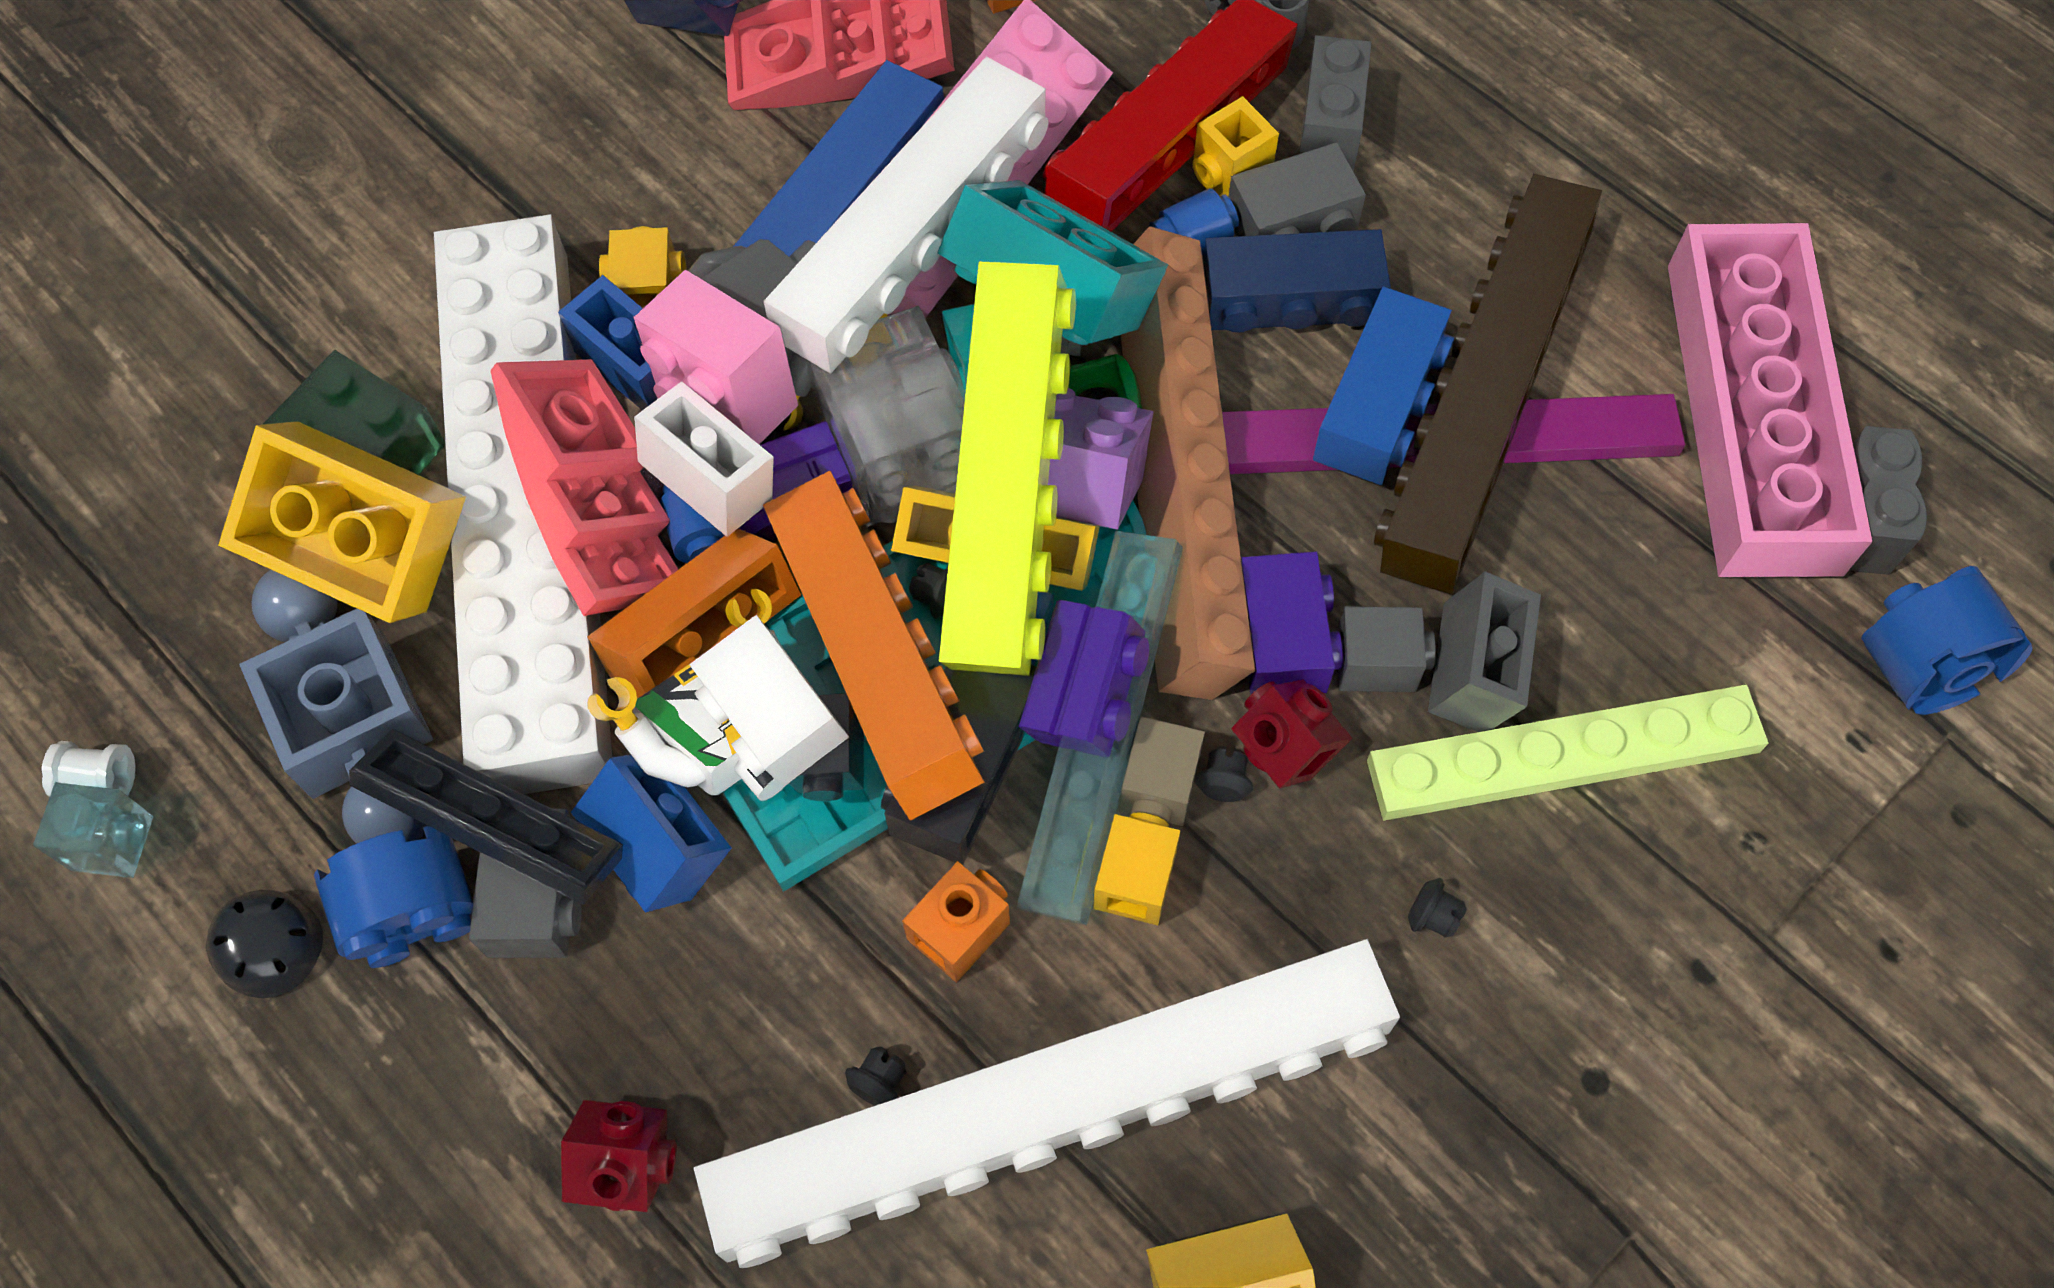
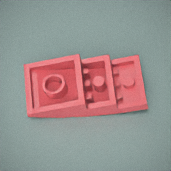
M771 0L735 14L729 36H724L728 104L733 110L802 106L856 98L886 60L926 79L955 71L946 0Z
M592 359L496 362L490 372L505 435L526 499L556 567L583 616L627 608L679 570L658 537L661 531L669 524L670 519L640 472L644 467L638 462L636 432L633 423Z

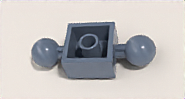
M269 570L260 578L254 588L252 612L257 624L267 635L285 643L239 665L284 771L314 799L350 781L349 770L392 729L422 744L434 740L387 637L371 616L362 610L355 609L335 618L338 608L337 599L276 571ZM350 787L344 798L342 806L343 824L348 835L356 844L399 830H403L406 842L419 840L425 833L423 827L428 826L353 787Z

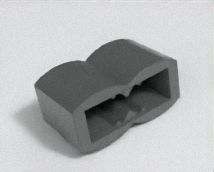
M1865 426L1853 443L1872 543L1849 571L1890 575L1918 543L1926 528L1927 512L1921 492L1915 485L1922 470V453L1919 443L1911 430Z

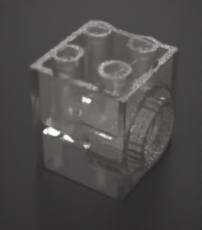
M919 305L879 319L869 330L867 339L860 351L853 357L846 356L831 374L805 359L817 415L821 423L825 421L828 423L837 448L849 472L852 486L870 518V522L865 524L866 527L880 522H897L903 487L921 486L956 494L965 395L958 368L953 358L945 348L939 349Z

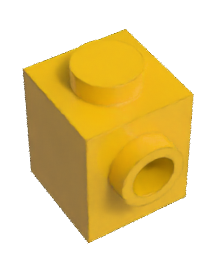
M1242 96L1197 124L1193 170L1196 177L1207 189H1213L1219 196L1225 194L1229 197L1231 176L1274 163L1279 133Z
M641 226L627 230H609L608 254L600 255L599 258L600 277L604 275L642 308L648 305L684 270H687L683 250H674L668 227L651 228Z

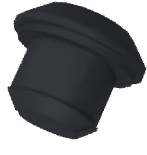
M925 563L917 568V576L912 577L909 592L913 600L929 605L931 615L934 618H939L944 614L948 567L944 570L930 563Z
M1220 746L1208 754L1207 769L1198 772L1195 776V782L1200 790L1211 799L1222 802H1236L1248 796L1254 788L1253 783L1246 777L1249 761L1246 755L1234 748L1232 757L1226 756L1227 747Z
M1442 878L1425 882L1408 914V921L1413 932L1421 931L1424 926L1446 938L1453 936L1461 923L1460 920L1467 911L1464 900L1462 901L1443 890L1445 884Z
M881 1046L870 1049L860 1068L852 1066V1068L848 1067L845 1071L849 1089L873 1106L897 1099L898 1095L894 1089L904 1073L906 1074L905 1062L895 1054L887 1062L889 1058L888 1050Z

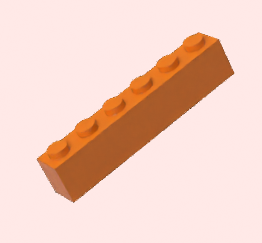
M828 471L763 504L887 786L909 820L911 821L985 783L973 760L974 756L984 752L983 747L967 716L964 714L954 720L948 708L959 702V699L942 666L940 665L930 670L925 661L926 658L936 654L919 619L916 618L907 623L902 614L913 608L912 603L896 573L886 578L884 577L881 569L892 563L875 530L873 529L863 534L861 526L870 522V518L855 489L851 488L842 493L831 471Z

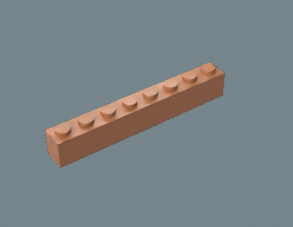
M1149 226L1133 245L1167 263L1168 268L1139 329L1121 334L1123 357L1130 364L1136 375L1142 409L1153 411L1144 476L1137 494L1139 513L1146 529L1152 583L1149 608L1158 692L1213 700L1254 672L1255 666L1200 240Z

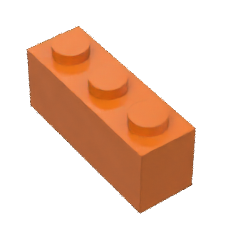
M737 529L728 537L724 536L588 635L587 638L610 678L620 677L629 681L636 690L638 699L695 661L738 629L730 623L726 616L725 609L730 599L737 601L742 617L750 620L757 614V605L752 598L751 590L759 589L766 593L771 600L772 612L769 618L771 619L801 596V593L778 545Z

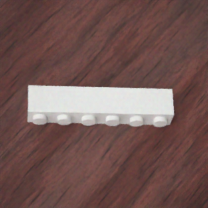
M986 56L764 300L767 319L780 327L784 346L830 374L846 356L853 357L863 347L872 326L884 313L890 314L899 306L907 286L921 271L926 272L930 270L940 256L937 252L964 186L1007 181L1014 164L1027 149L1034 150L1041 143L1048 128V118L1045 117L1046 88Z

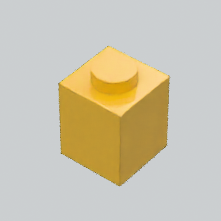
M1132 813L1130 817L1114 814L1094 889L1093 909L1158 926L1177 853L1180 830L1169 828V824L1165 820L1147 813Z

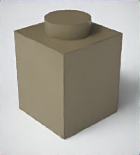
M1140 716L1121 789L1120 811L1130 814L1147 813L1162 818L1168 824L1183 826L1201 756L1205 731Z

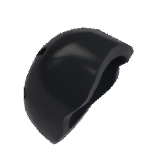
M256 890L233 898L219 910L208 929L205 948L209 963L228 987L250 997L271 998L296 988L310 974L321 953L323 930L317 915L294 896L276 890ZM275 904H282L276 910H273ZM304 930L306 935L302 937L292 936L290 932ZM278 960H281L286 965L284 973H279L274 965ZM245 963L244 974L241 978H238L237 972L241 964Z

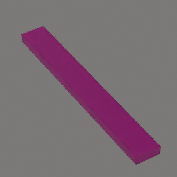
M1674 394L1528 400L1504 463L1680 456L1685 446ZM1428 404L1425 413L1435 415L1439 404ZM1328 408L1222 412L1230 474L1337 470L1313 461L1319 429ZM1411 415L1406 429L1414 431L1415 435L1405 460L1415 463L1420 450L1414 449V441L1421 418ZM1391 463L1389 468H1398L1400 466Z

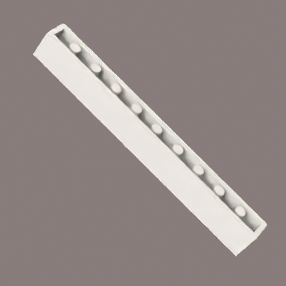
M1366 939L693 1167L715 1253L727 1263L737 1260L739 1268L756 1266L779 1257L782 1254L779 1245L807 1235L810 1244L829 1241L851 1231L849 1220L877 1211L879 1220L898 1217L920 1207L918 1197L942 1188H946L948 1196H956L973 1191L989 1182L986 1174L988 1172L1014 1164L1017 1173L1042 1167L1057 1158L1055 1149L1078 1141L1082 1142L1084 1149L1106 1145L1124 1135L1121 1126L1147 1117L1151 1126L1172 1122L1191 1112L1188 1105L1190 1102L1211 1095L1215 1096L1217 1103H1225L1241 1098L1257 1089L1254 1080L1280 1072L1284 1081L1302 1077L1322 1067L1320 1058L1345 1049L1348 1058H1355L1385 1046L1388 1043L1385 1035L1391 1032L1400 1015L1370 944Z

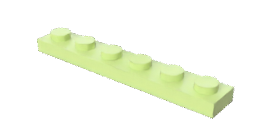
M1746 684L1370 751L1367 764L1383 821L1757 754L1769 743Z

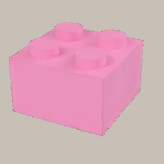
M684 270L633 317L642 342L640 351L650 366L656 384L653 389L658 398L682 381L758 444L798 406L780 327L689 271Z

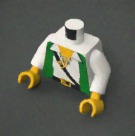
M753 589L751 590V595L757 605L756 615L765 624L771 616V600L763 591ZM730 599L725 609L726 616L731 624L739 628L748 620L740 614L737 601ZM769 630L777 639L775 632L773 630ZM687 665L638 699L636 690L626 679L620 677L607 679L608 685L617 693L619 698V704L615 711L609 709L598 694L590 695L588 698L587 707L591 715L603 721L613 720L617 724L616 736L643 771L650 776L684 787L698 785L710 795H719L742 779L760 801L773 797L784 788L766 770L756 777L741 760L731 745L741 737L729 719L718 725L703 707L694 692L704 686V684L690 665Z

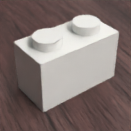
M682 381L634 417L638 462L726 537L764 508L763 504L772 500L773 456Z
M757 615L689 664L704 684V686L694 692L696 697L718 725L727 719L730 720L741 736L731 745L756 777L766 770L784 787L849 738L819 695Z

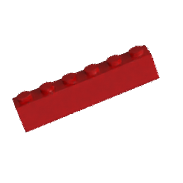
M1236 0L1225 10L1219 9L1216 11L1204 29L1195 37L1188 36L1181 43L1177 52L1164 64L1157 63L1150 70L1146 79L1132 92H1124L1116 101L1113 109L1099 121H1091L1084 128L1080 138L1065 151L1058 150L1052 155L1043 173V180L1046 182L1045 195L1110 232L1114 230L1194 155L1197 124L1242 96L1250 103L1287 68L1298 24L1255 0Z

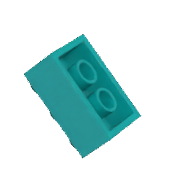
M1021 180L965 185L937 254L956 264L954 271L960 277L977 284L979 262L1059 265L1067 288L1075 289L1076 293L1073 329H1063L1062 337L1081 345H1088L1089 343L1138 330L1168 268L1167 263Z

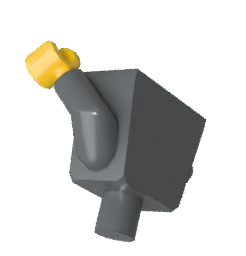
M759 239L747 248L735 246L704 253L688 271L767 319L764 300L816 243L806 240L790 256H787L769 240ZM785 347L798 406L791 412L790 419L784 426V430H790L796 427L802 420L803 408L798 399L800 396L805 397L808 395L821 368Z

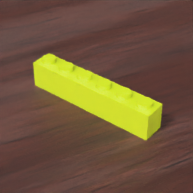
M979 262L939 654V662L951 670L1030 676L1031 659L1041 660L1043 655L1044 619L1035 618L1038 592H1048L1051 578V553L1042 551L1044 525L1054 526L1058 501L1057 486L1048 485L1050 459L1060 460L1064 439L1063 420L1054 419L1056 395L1067 393L1070 375L1069 354L1060 353L1063 329H1073L1076 312L1075 289L1067 288L1059 265Z

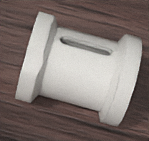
M59 741L57 744L50 745L45 753L42 763V785L46 794L52 799H65L76 793L100 795L106 802H122L129 795L134 783V755L127 745L110 744L104 750L78 748L72 741Z

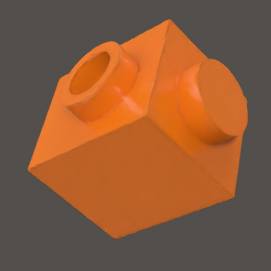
M957 861L902 920L906 938L957 983L1010 925L1009 904L1005 902L1008 893L986 871L978 869L972 874Z

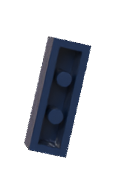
M1382 229L1206 238L1203 269L1211 330L1245 332L1252 328L1269 327L1303 329L1311 325L1326 324L1361 326L1367 323L1382 287L1391 289Z

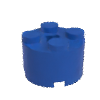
M1977 566L1962 568L1944 581L1925 589L1920 583H1911L1894 591L1884 601V606L1888 612L1866 630L1861 637L1866 649L1906 708L1909 710L1912 707L1916 714L1922 715L1950 709L1980 695V692L1974 685L1992 672L1999 682L2003 681L2027 660L2033 649L2021 626Z
M430 826L423 827L427 839L406 842L403 830L390 832L359 842L327 859L330 869L329 874L318 869L315 871V882L337 952L340 956L346 957L347 960L366 957L370 968H379L407 958L410 955L408 944L432 935L435 942H445L470 932V916L472 915L474 901L452 837Z

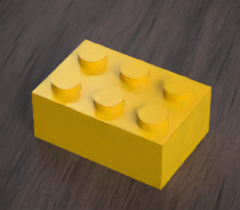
M286 422L256 425L218 546L381 620L393 623L427 612L466 496L303 423Z

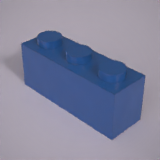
M1384 286L1382 287L1320 426L1313 461L1381 486L1391 463L1402 467L1415 435L1414 431L1406 429L1412 415L1422 419L1435 388L1434 383L1426 381L1431 368L1438 371L1442 370L1455 340V337L1445 334L1452 312L1451 309Z

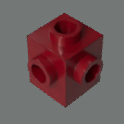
M1304 679L1282 684L1270 681L1259 687L1244 703V707L1248 711L1231 728L1244 744V752L1249 761L1261 771L1266 772L1279 789L1311 780L1353 739L1331 713L1333 708L1326 695L1315 686L1307 684Z
M583 1100L561 1140L562 1202L605 1207L612 1211L632 1210L648 1212L660 1183H670L676 1164V1140L667 1139V1109L642 1107L629 1101L608 1103Z

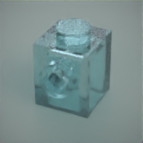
M55 782L33 846L70 871L134 878L153 816L119 789Z

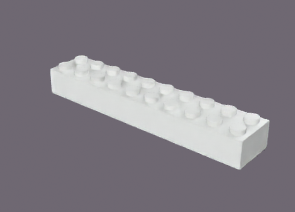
M551 214L434 232L448 488L466 496L451 540L463 763L522 794L590 784L609 758H613L609 720L603 721L595 718L587 707L588 698L593 694H598L608 707L605 668L587 638L588 635L601 627L600 613L583 616L550 555L526 499L511 454L490 372L496 362L577 360L576 353L572 348L558 314V311L571 301L567 255Z

